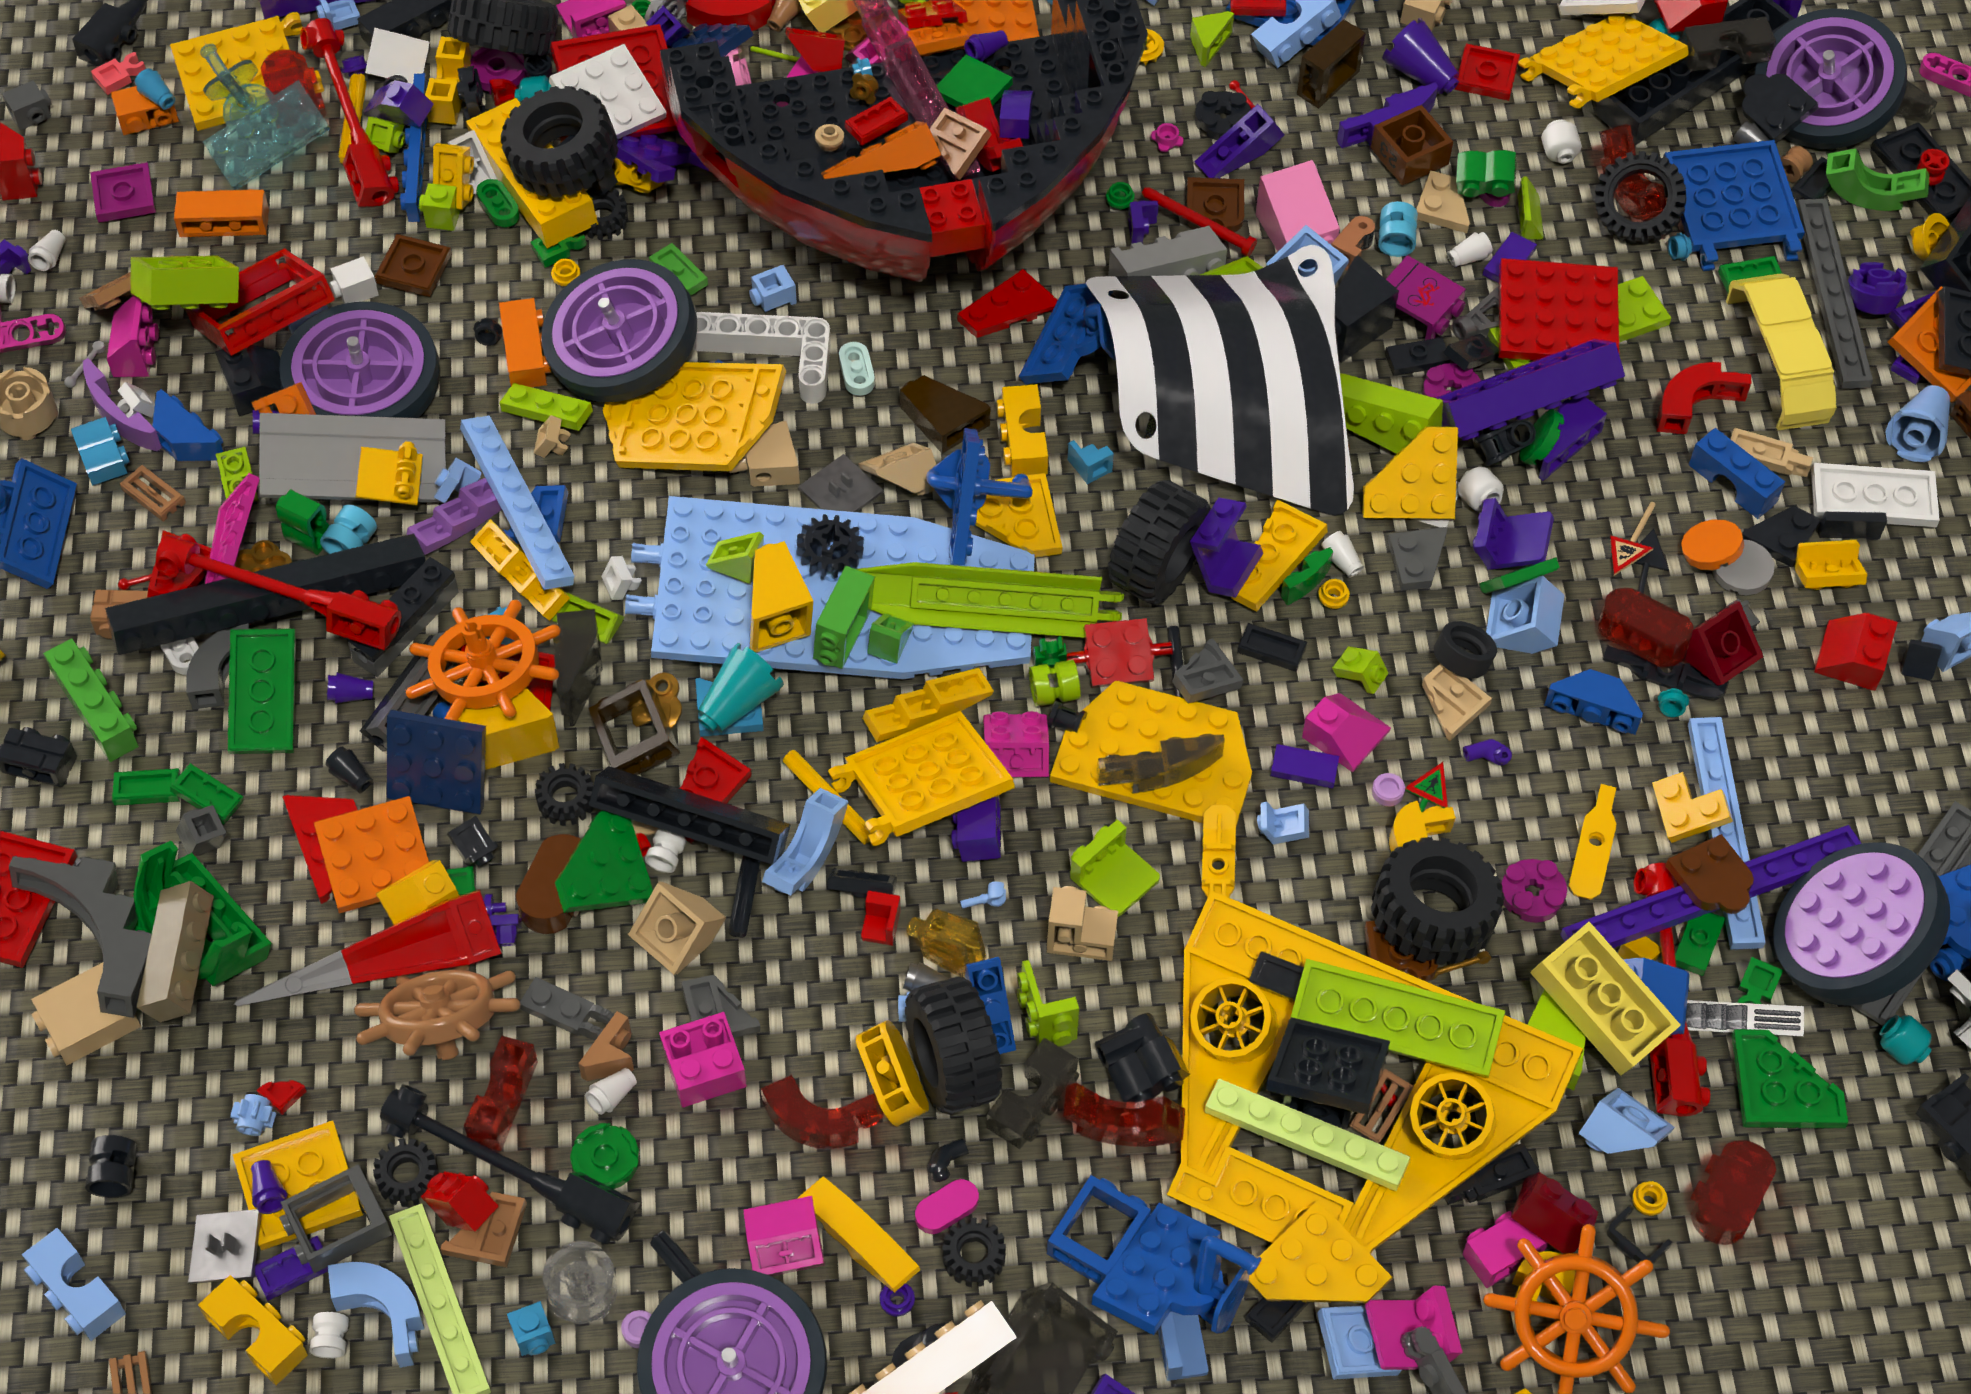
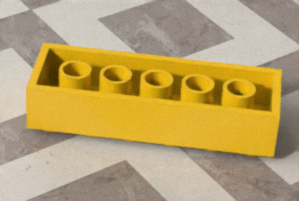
M514 98L467 120L466 124L468 131L475 130L497 180L504 184L518 204L522 215L538 237H540L546 248H549L570 236H575L591 228V225L595 223L598 225L593 201L584 189L577 191L576 195L569 196L568 194H563L562 198H553L550 194L544 197L537 195L535 192H529L523 188V185L517 182L501 143L502 127L506 118H510L509 114L514 107L518 108L521 105L518 99ZM548 143L544 148H553V146Z

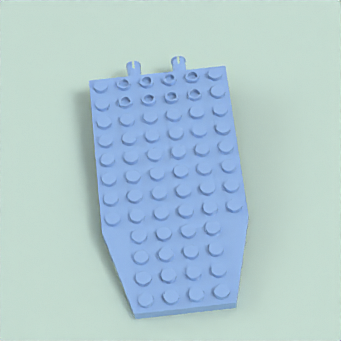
M669 496L664 543H661V545L632 544L631 563L659 564V567H661L658 595L655 594V597H643L626 594L625 614L653 616V619H655L651 658L723 664L729 652L737 643L741 644V651L745 647L750 648L753 580L751 584L709 569L706 563L718 541L761 532L764 535L763 546L785 541L813 599L810 636L757 652L772 668L909 679L914 678L915 674L929 673V676L941 675L946 670L960 669L963 672L978 666L988 665L989 668L1030 663L1032 634L926 625L913 626L897 664L867 653L871 625L883 615L871 610L843 669L835 666H826L813 658L816 623L843 571H838L837 578L833 577L832 572H827L823 578L821 577V571L818 569L813 573L809 572L810 564L801 565V556H797L796 551L797 535L801 534L803 524L810 526L811 518L813 517L820 522L822 521L823 514H826L829 520H833L835 515H839V522L842 523L850 519V528L859 527V536L864 537L863 558H859L857 568L850 566L854 569L910 562L956 565L952 564L949 551L952 528L915 517ZM971 534V538H973L972 555L966 556L965 565H958L1034 571L1035 554Z

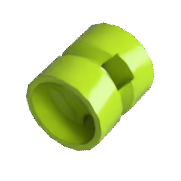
M1074 660L1055 662L1053 668H1050L1048 664L1029 667L1030 688L1036 707L1054 704L1057 698L1061 702L1080 699V682ZM1050 679L1054 680L1055 687H1050Z

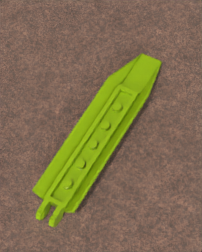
M920 562L856 569L875 576L871 610L895 616L914 623V625L1085 638V624H1095L1097 620L1120 621L1122 619V613L1119 611L1098 610L1099 601L1118 603L1123 601L1124 594L1121 592L1100 591L1102 577Z

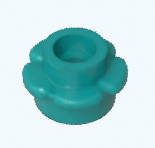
M1676 688L1662 691L1658 695V706L1661 712L1668 717L1681 716L1685 712L1686 706L1689 705V697L1683 694L1682 690Z

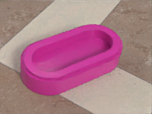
M955 1180L919 1202L915 1210V1221L919 1229L928 1234H937L974 1212L979 1202V1193L976 1186L968 1180Z

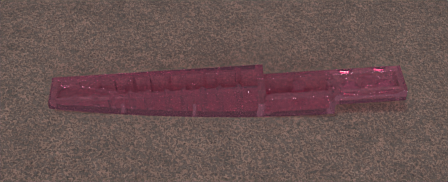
M852 0L862 18V26L914 119L927 123L930 129L942 110L949 108L911 37L907 38L887 0ZM941 154V156H939V159L945 166L946 170L948 171L952 179L956 180L957 178L952 173V171L950 170V166ZM974 159L963 177L980 171V166L976 159Z

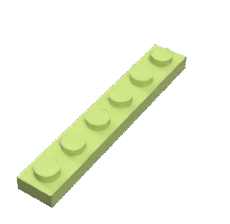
M1218 1079L1205 1105V1113L1394 1191H1397L1410 1162V1156L1222 1079Z
M421 1203L390 1215L391 1224L452 1394H490L488 1382L423 1204Z

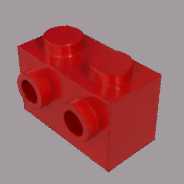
M444 1171L437 1174L427 1184L428 1189L421 1196L447 1226L473 1232L499 1207L487 1194L489 1188L483 1180L476 1175L471 1177L461 1172L456 1174Z

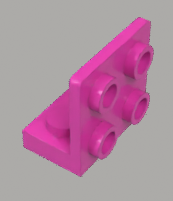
M568 0L556 6L560 17L573 38L590 36L598 31L601 33L610 32L608 16L625 8L626 3L624 0Z
M999 711L983 716L984 741L1012 777H1049V735L1046 714L1028 711L1023 714H1008Z
M1432 1286L1416 1300H1369L1365 1303L1381 1369H1419L1415 1362L1416 1360L1406 1356L1405 1349L1401 1344V1338H1403L1402 1335L1406 1332L1413 1331L1421 1326L1430 1329L1432 1336H1435L1449 1362L1463 1353L1445 1286Z

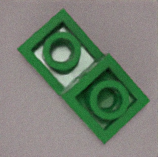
M1331 547L1310 553L1303 560L1302 572H1293L1283 580L1281 598L1287 606L1307 595L1327 575L1333 556Z

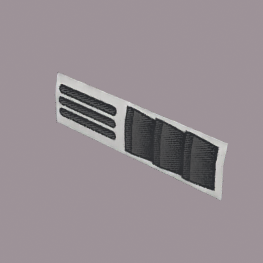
M1687 1000L1685 1021L1688 1030L1733 1033L1734 1029L1769 1030L1774 1035L1803 1036L1804 1006Z

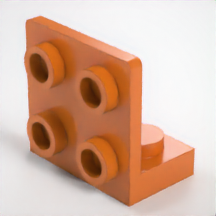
M958 20L944 23L941 26H929L906 31L909 58L965 49V41L969 39L965 27Z

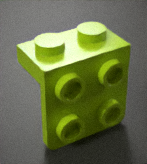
M1117 819L1109 827L1103 826L1096 833L1094 840L1086 847L1082 845L1071 856L1070 878L1084 891H1087V894L1101 906L1118 911V917H1120L1159 883L1160 874L1125 844L1127 827Z
M1022 961V972L1017 973L1019 988L1016 989L1020 1008L1026 1007L1028 1017L1025 1018L1029 1037L1035 1036L1038 1048L1051 1045L1064 1046L1071 1043L1072 1040H1076L1079 1019V1006L1076 997L1043 1004L1030 961Z

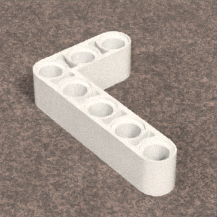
M696 312L697 334L693 350L800 356L799 391L801 399L806 403L815 404L825 398L831 348L830 327L826 320L818 317Z

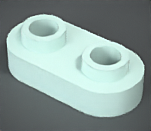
M859 342L844 344L839 350V363L845 387L853 395H866L875 386V375L868 349Z

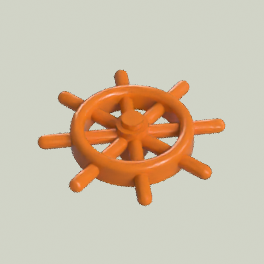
M512 600L503 615H482L468 619L462 608L456 607L452 611V616L457 624L441 635L433 646L421 643L410 645L409 650L411 654L428 658V671L431 678L410 686L406 690V696L409 699H415L436 690L443 699L452 704L445 716V719L458 721L464 708L482 709L496 705L500 706L506 717L511 718L516 714V708L511 699L521 693L529 685L533 677L551 681L558 679L559 671L557 669L538 665L539 653L537 645L559 636L561 628L558 625H551L531 633L526 625L515 619L522 607L519 600ZM505 637L514 640V642L500 647ZM466 645L465 652L458 650L462 646ZM522 652L519 662L507 660V658ZM448 662L461 664L445 671ZM500 671L509 673L502 679L498 676ZM468 676L463 686L453 683ZM480 681H487L488 685L477 687Z
M1586 1224L1582 1227L1578 1253L1561 1254L1545 1261L1528 1239H1520L1517 1247L1533 1270L1523 1281L1517 1298L1488 1293L1483 1299L1484 1304L1488 1307L1515 1312L1516 1330L1522 1345L1501 1359V1369L1510 1371L1529 1357H1532L1547 1370L1560 1375L1557 1394H1572L1574 1378L1592 1377L1609 1371L1625 1393H1633L1636 1389L1635 1382L1620 1364V1361L1630 1350L1636 1334L1666 1338L1670 1334V1329L1665 1324L1638 1320L1637 1302L1631 1286L1653 1271V1263L1650 1260H1642L1624 1274H1621L1608 1262L1592 1256L1596 1229L1591 1224ZM1575 1270L1572 1296L1569 1295L1555 1274ZM1590 1273L1608 1283V1285L1588 1299L1586 1298ZM1544 1283L1559 1305L1532 1301V1298L1538 1287ZM1618 1296L1623 1310V1317L1595 1311ZM1530 1315L1558 1320L1536 1335L1531 1325ZM1593 1326L1619 1330L1621 1332L1615 1343L1609 1348ZM1566 1332L1563 1357L1554 1354L1545 1347ZM1581 1335L1595 1352L1596 1357L1577 1360Z

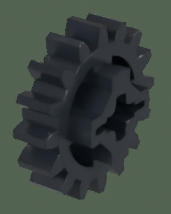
M823 514L822 521L820 522L814 517L811 518V525L803 524L801 534L797 535L796 553L797 556H801V565L810 564L809 572L813 573L818 569L821 571V577L823 578L827 572H832L833 577L837 578L838 571H843L845 566L857 568L859 558H863L864 537L859 536V527L850 528V519L845 520L843 523L839 522V515H835L833 520H829L828 516Z

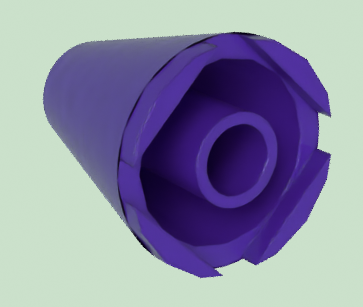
M1418 18V23L1415 20L1410 22L1392 40L1394 43L1392 51L1390 52L1386 49L1382 56L1386 64L1424 86L1436 82L1438 94L1444 92L1449 94L1459 83L1457 80L1459 72L1425 21L1421 18Z

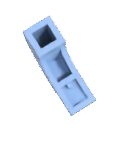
M819 788L807 799L800 824L790 845L782 856L765 871L762 882L790 896L797 889L803 892L813 881L829 855L841 828L849 801L822 788Z
M345 1262L328 1265L331 1300L336 1311L370 1307L386 1314L392 1324L394 1353L399 1367L414 1365L413 1352H419L416 1331L424 1330L425 1328L416 1299L404 1281L388 1269L371 1263Z

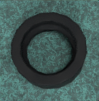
M1452 621L1446 624L1433 647L1436 658L1446 669L1467 678H1479L1485 675L1498 652L1496 643L1488 633L1471 623L1463 621ZM1457 645L1462 646V647H1464V648L1470 650L1473 654L1468 653V652L1462 650V649H1461L1460 647H1458Z

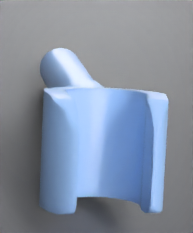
M991 882L988 884V894H981L977 897L961 900L962 909L982 903H988L995 907L1002 906L1006 900L1004 883Z

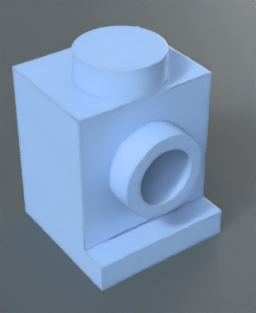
M784 265L751 277L752 289L749 290L750 298L754 306L761 305L764 312L789 302L791 305L797 303L796 285Z

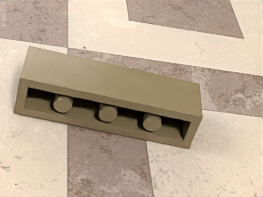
M192 881L161 890L136 1007L158 1022L190 1014L214 897Z

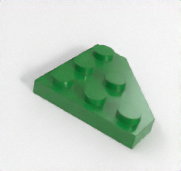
M601 811L591 821L588 830L579 841L567 865L555 881L564 913L645 904L653 892L631 819L607 811Z
M1734 1029L1732 1043L1743 1127L1846 1128L1848 1117L1844 1091L1834 1083L1830 1085L1816 1074V1069L1796 1052L1792 1054L1777 1042L1779 1038L1769 1030Z

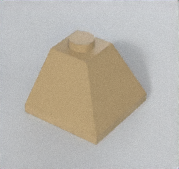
M911 443L859 463L861 470L907 491L917 493V495H924L934 490L928 484L926 478L927 472L936 465L931 448Z
M658 882L628 935L673 975H676L712 943L726 917L703 897L667 883Z

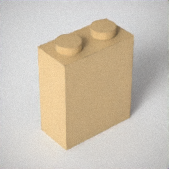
M103 963L31 999L37 1011L31 1013L40 1032L45 1029L48 1030L51 1037L45 1039L54 1058L61 1055L66 1066L141 1027L136 1015L132 1018L100 1012L97 990L103 972Z

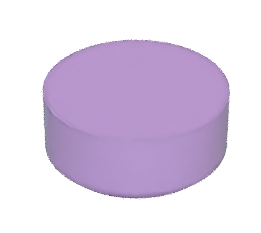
M1392 773L1379 775L1374 780L1372 787L1373 798L1383 806L1397 805L1402 801L1405 792L1403 780Z
M637 1310L629 1313L624 1318L621 1330L623 1338L629 1346L639 1348L645 1326L652 1315L649 1312Z

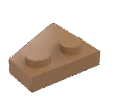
M947 108L942 110L930 128L942 156L950 166L952 173L959 180H961L992 135L987 128Z
M491 1192L489 1196L499 1207L475 1232L461 1229L449 1242L445 1240L440 1248L442 1254L507 1268L527 1206L525 1198Z

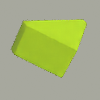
M1227 11L1192 18L1190 38L1201 66L1206 67L1231 35L1234 20L1233 12Z
M755 532L718 541L706 566L711 570L751 584L754 575L755 550L763 546L764 535L761 532Z

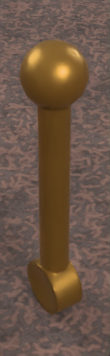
M1482 951L1471 959L1437 968L1432 980L1436 979L1440 974L1472 964H1486L1491 960V956L1488 951Z

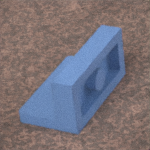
M1170 1311L1157 1330L1167 1381L1207 1375L1209 1369L1198 1315H1181Z

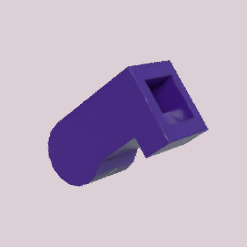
M664 5L646 22L648 26L661 25L666 44L670 47L690 33V30Z

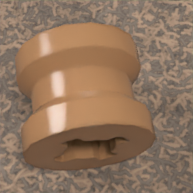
M1793 146L1787 151L1786 156L1781 157L1789 182L1798 181L1803 176V173L1807 172L1813 165L1810 153L1800 146Z

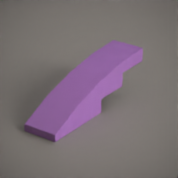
M483 478L460 488L458 498L435 507L433 516L408 527L407 535L415 534L423 553L426 555L478 527L502 509L486 478Z

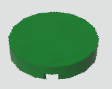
M1550 409L1533 425L1536 430V438L1533 443L1521 449V461L1530 466L1537 465L1536 459L1541 461L1549 454L1560 436L1561 430L1557 429L1559 423L1561 425L1564 424V417L1561 413Z
M600 1123L588 1127L577 1136L570 1154V1161L574 1172H581L616 1189L632 1179L638 1169L640 1154L635 1138L627 1129L621 1126H611V1123Z

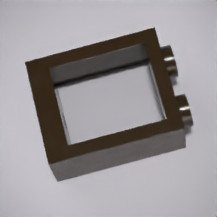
M1343 19L1302 56L1297 95L1318 109L1360 72L1366 33Z
M645 679L629 684L624 690L612 696L604 697L597 704L588 708L609 763L613 768L639 775L680 753L657 693ZM645 702L658 734L618 753L607 722Z

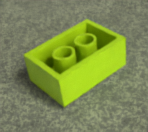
M218 255L131 257V293L140 298L141 302L151 305L153 309L166 310L170 309V305H180L182 308L196 309L199 308V304H209L210 307L226 308L228 303H238L239 267Z

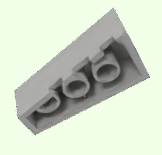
M1210 226L1180 232L1174 239L1170 240L1166 236L1155 239L1153 244L1149 245L1137 242L1131 244L1130 249L1122 251L1119 247L1110 249L1108 276L1200 275L1225 265L1227 248ZM1120 290L1113 291L1116 299L1129 298L1126 292Z

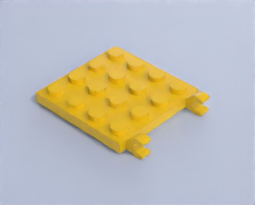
M298 12L287 14L282 21H280L279 16L170 44L197 131L307 102L306 95L318 94L324 91L318 70L308 72L300 80L286 40V36L300 35L302 25Z
M1612 13L1608 18L1596 24H1591L1574 35L1565 37L1563 41L1543 48L1539 53L1530 58L1521 59L1518 65L1524 69L1528 68L1525 73L1520 75L1526 81H1532L1538 75L1544 73L1568 86L1567 92L1574 96L1577 95L1574 100L1569 101V105L1574 108H1581L1591 100L1599 102L1689 56L1688 46L1624 13Z
M961 710L845 757L846 764L834 766L828 770L833 780L840 778L838 781L831 783L837 793L846 791L856 779L880 813L881 817L871 818L864 823L870 833L876 831L868 835V839L873 846L884 843L891 832L896 837L910 833L917 828L941 820L946 816L970 808L977 803L999 796L1015 788L1012 776Z

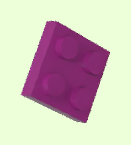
M148 162L90 172L98 223L156 213Z

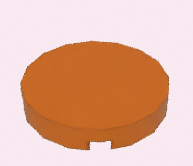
M1717 519L1700 522L1691 527L1683 536L1681 542L1686 561L1691 566L1700 570L1720 569L1722 564H1732L1742 555L1745 546L1741 529L1735 523Z

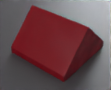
M1735 601L1693 629L1685 660L1717 685H1723L1764 657L1740 601Z

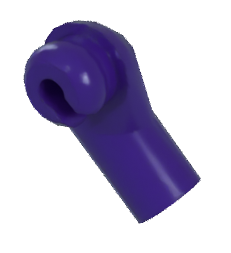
M1493 739L1463 747V754L1467 762L1484 758L1494 764L1505 765L1512 758L1511 750Z

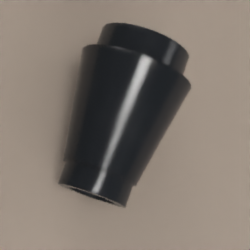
M344 746L339 747L330 754L325 762L330 774L355 789L358 793L364 792L373 782V779L369 776L352 749L347 750Z

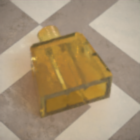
M935 909L931 911L926 920L913 917L908 924L907 935L919 939L923 956L928 961L959 977L965 978L966 964L983 961L987 957L979 924L976 921Z

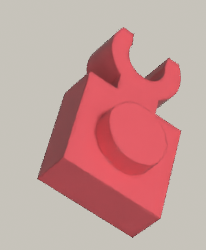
M133 52L126 55L124 61L119 63L114 58L91 70V73L96 83L109 95L111 92L132 83L130 76H137L146 68L144 62H139L137 54Z

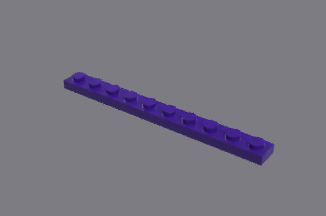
M1846 825L1744 862L1754 877L1749 892L1750 898L1796 882L1802 875L1810 871L1813 865L1825 857L1844 848L1862 843L1851 827ZM1678 886L1562 928L1561 937L1564 942L1567 941L1585 924L1590 922L1612 948L1716 910L1707 911L1700 909L1692 902L1682 887Z

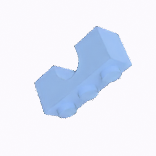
M1294 0L1300 13L1297 20L1292 23L1282 24L1271 17L1251 34L1258 51L1275 67L1279 68L1342 17L1336 0Z
M58 1228L54 1229L22 1254L29 1265L24 1269L25 1273L36 1286L41 1282L46 1286L48 1291L44 1295L56 1310H59L61 1307L65 1309L69 1314L65 1321L76 1335L84 1332L89 1340L92 1341L126 1314L118 1299L99 1277H96L82 1287L69 1286L72 1276L84 1267L85 1264L77 1250Z

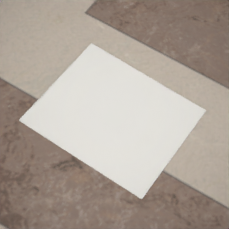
M374 28L365 73L384 78L401 75L407 79L408 83L413 84L414 74L424 72L430 42Z

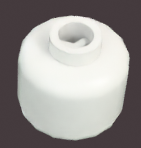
M1565 120L1553 121L1547 125L1542 133L1541 140L1546 156L1553 162L1569 163L1581 151L1582 144L1577 128L1571 122Z
M1476 467L1467 471L1462 476L1458 487L1460 497L1473 510L1482 512L1484 499L1496 498L1500 504L1504 491L1502 482L1486 467Z

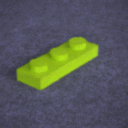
M517 383L512 384L499 402L502 412L545 422L552 415L562 419L561 427L577 431L581 429L593 412L591 402Z

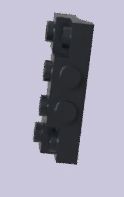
M1964 1073L1945 1089L1922 1103L1915 1114L1940 1138L1937 1145L1941 1148L1944 1156L1951 1162H1955L1966 1173L1968 1180L1971 1182V1090L1966 1086L1970 1077Z

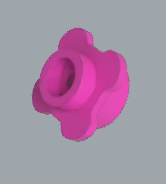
M1170 123L1161 124L1157 130L1151 133V139L1157 142L1158 149L1162 152H1167L1174 146L1180 147L1184 143L1183 137L1179 136V129Z

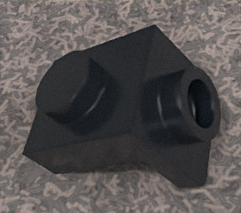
M477 816L447 833L467 867L473 863L480 867L495 858L493 851L499 845L496 841L493 842Z

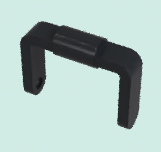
M1629 1205L1610 1224L1607 1236L1631 1260L1634 1259L1637 1263L1642 1260H1650L1654 1264L1670 1248L1673 1242L1668 1239L1650 1258L1643 1254L1640 1248L1616 1230L1633 1212L1634 1208Z

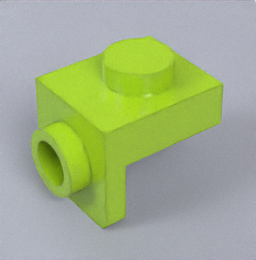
M373 116L368 117L366 133L372 143L379 149L388 153H399V149L402 148L405 141L403 124Z
M1349 646L1332 667L1336 677L1362 681L1366 692L1370 694L1376 692L1388 675V671L1378 651Z

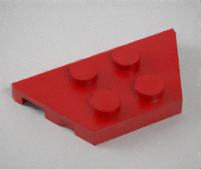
M930 0L923 3L911 2L905 4V8L898 10L899 21L908 29L941 26L944 22L958 20L959 23L968 22L966 10L952 0Z
M283 796L320 903H326L330 899L329 894L333 890L314 822L356 811L357 807L354 799Z

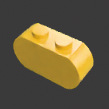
M886 1020L856 1035L857 1048L878 1103L888 1120L897 1127L928 1112L929 1104L906 1043L891 1021Z

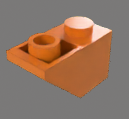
M137 86L111 92L123 136L179 122L174 104L169 109L163 110L160 106L137 91Z

